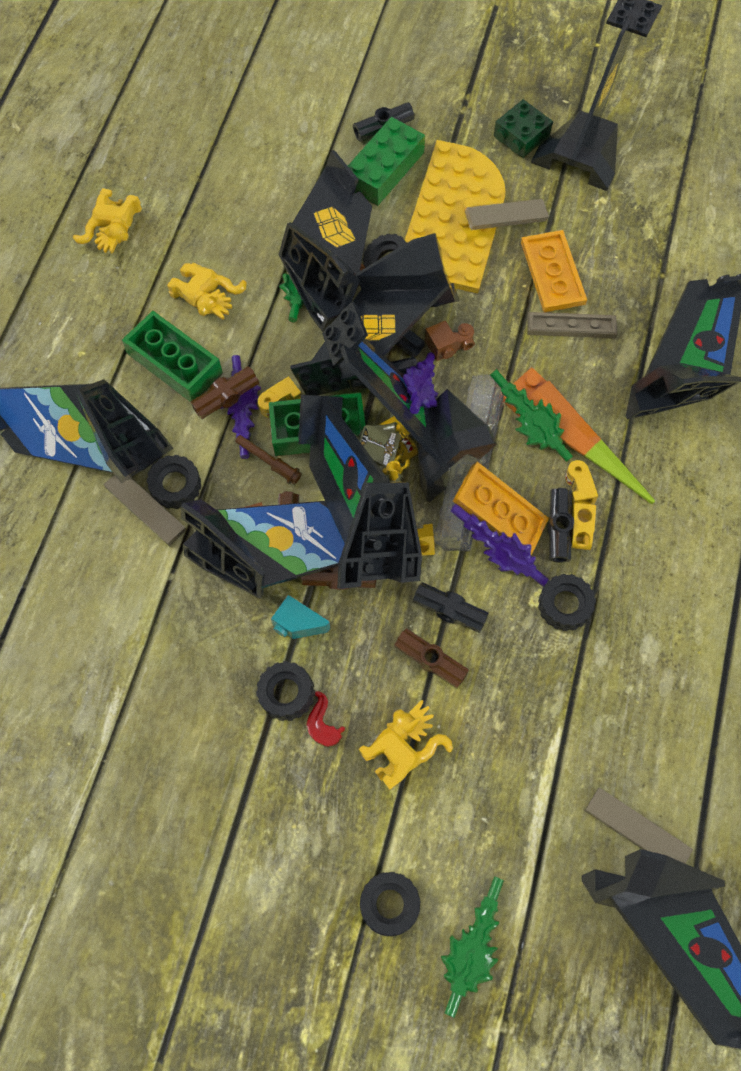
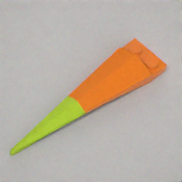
M531 367L513 383L518 391H521L523 388L526 389L527 398L533 400L535 406L542 399L545 407L548 403H551L553 412L555 414H562L559 428L564 429L563 434L560 436L563 443L611 474L650 504L655 502L654 498L550 381H546ZM501 394L499 399L505 403L506 397ZM505 403L514 413L516 412V408L513 405Z

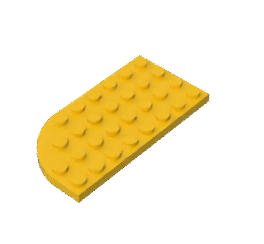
M437 140L405 238L406 243L413 239L436 233L442 250L443 265L450 284L454 283L456 289L477 294L479 293L497 227L471 230L465 210L467 207L504 203L505 184L496 165L487 156L474 148Z

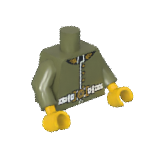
M394 422L376 426L365 425L359 436H356L384 475L388 476L390 480L395 481L399 477L398 472L402 471L401 464L398 461H394L401 438L399 431L407 435L410 433L400 422L399 424Z

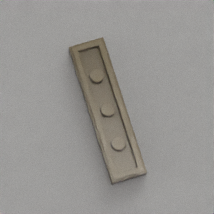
M543 199L467 207L465 210L471 230L543 222L549 218Z
M528 312L527 331L528 335L616 338L617 319L616 315Z
M113 475L103 484L111 494L168 546H171L187 531L185 526L132 478L121 483Z
M601 788L596 790L584 810L643 850L667 855L685 864L693 851L691 847Z

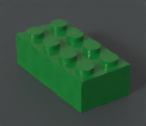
M391 117L348 165L359 179L354 193L361 192L368 201L379 206L424 154L425 134Z
M154 310L122 339L125 350L131 358L189 402L201 396L223 374L219 358Z
M362 394L335 395L343 397L342 419L354 435L359 436L365 426ZM301 399L269 402L272 444L275 456L310 453V444H298Z

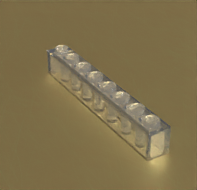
M490 374L472 376L471 384L468 387L466 406L490 427L495 439L504 395ZM492 449L481 459L466 454L449 469V479L444 490L443 504L439 511L438 526L434 532V541L444 551L471 550L474 532L467 530L463 526L464 522L451 513L450 510L455 505L453 499L472 464L478 461L486 469L489 468Z

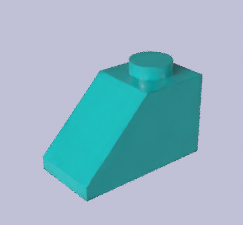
M290 595L286 597L271 618L274 626L273 630L282 637L288 635L292 639L328 633L330 630V622Z

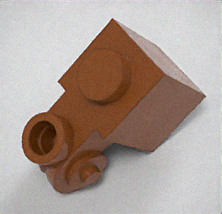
M445 320L426 328L425 342L431 353L435 355L436 361L448 359L460 349L467 351L474 347V328L468 323H463L459 325L458 332L454 333Z

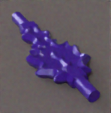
M431 352L427 353L425 360L417 362L416 368H407V374L403 376L407 392L411 395L410 412L412 414H417L421 406L424 408L437 406L435 398L438 397L439 393L435 392L434 384H432V378L435 376L433 372L435 368L433 364L435 355Z
M239 355L232 356L233 371L231 376L242 370L241 357ZM258 385L242 394L238 402L228 408L227 414L233 413L231 418L235 419L232 432L236 433V438L242 435L250 441L251 433L249 428L255 427V424L250 419L252 415L250 409H259L256 403H258L259 398L257 392L261 390V387ZM239 445L240 458H249V451Z
M457 504L451 508L450 512L464 522L463 526L467 530L474 532L472 538L484 542V546L490 548L486 549L483 553L490 556L488 561L499 565L498 569L501 572L512 570L515 575L523 573L526 577L530 576L541 586H545L549 579L536 569L534 564L536 557L531 556V544H522L516 533H513L512 537H508L502 532L501 536H499L497 531L492 532L488 528L485 520L480 522L474 514H468Z

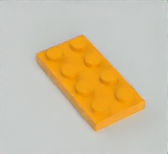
M560 230L522 237L521 245L543 312L586 305L587 297L564 231Z
M478 461L470 467L453 499L455 504L468 514H474L480 522L485 520L488 528L492 532L497 531L499 536H501L502 532L508 537H512L513 533H516L522 544H531V555L549 520L545 514Z

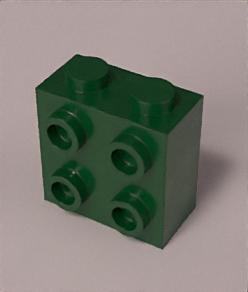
M522 99L496 120L493 136L499 142L509 147L514 153L524 158L550 137L553 121Z

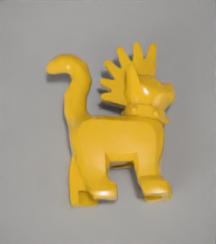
M102 188L92 211V217L85 226V234L73 235V240L77 244H86L94 237L95 228L102 227L99 228L100 232L96 233L97 239L94 242L98 245V250L103 248L104 253L110 250L112 254L117 244L128 240L127 232L133 222V216L142 210L139 198L134 195H128L124 203L122 199L114 202L109 199L112 196V190Z
M185 263L180 269L183 277H191L188 283L172 278L167 284L172 298H183L187 303L196 307L201 316L215 314L222 320L225 319L223 314L229 315L227 309L233 308L229 304L231 298L226 297L225 292L221 293L219 289L214 290L221 285L228 293L238 295L242 294L247 286L245 280H242L235 286L225 276L218 275L214 270L202 267L196 263Z
M423 700L409 713L404 712L402 709L396 710L393 713V722L387 723V728L378 735L374 743L369 747L363 745L358 749L366 762L381 754L386 756L390 762L389 765L385 768L379 767L375 774L385 783L389 790L404 780L407 774L418 765L428 761L435 754L438 745H443L449 753L453 750L452 740L443 734H436L431 737L421 751H415L405 741L407 736L420 742L419 735L427 736V733L422 729L433 727L432 724H426L425 722L432 719L434 715L423 716L430 707L427 706L420 710Z

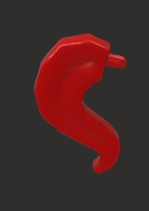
M315 691V697L318 698V701L308 716L306 723L308 733L320 745L325 747L337 745L343 737L341 733L345 730V727L341 726L337 730L334 726H328L323 722L329 702L324 693Z

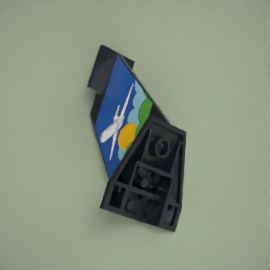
M105 379L87 384L0 387V431L4 430L0 435L15 453L114 473L118 480L123 483L144 471L174 449L161 431Z
M202 499L184 502L181 505V519L196 529L183 544L184 556L203 570L259 599L263 597L264 588L339 566V560L345 544L325 501L217 510Z

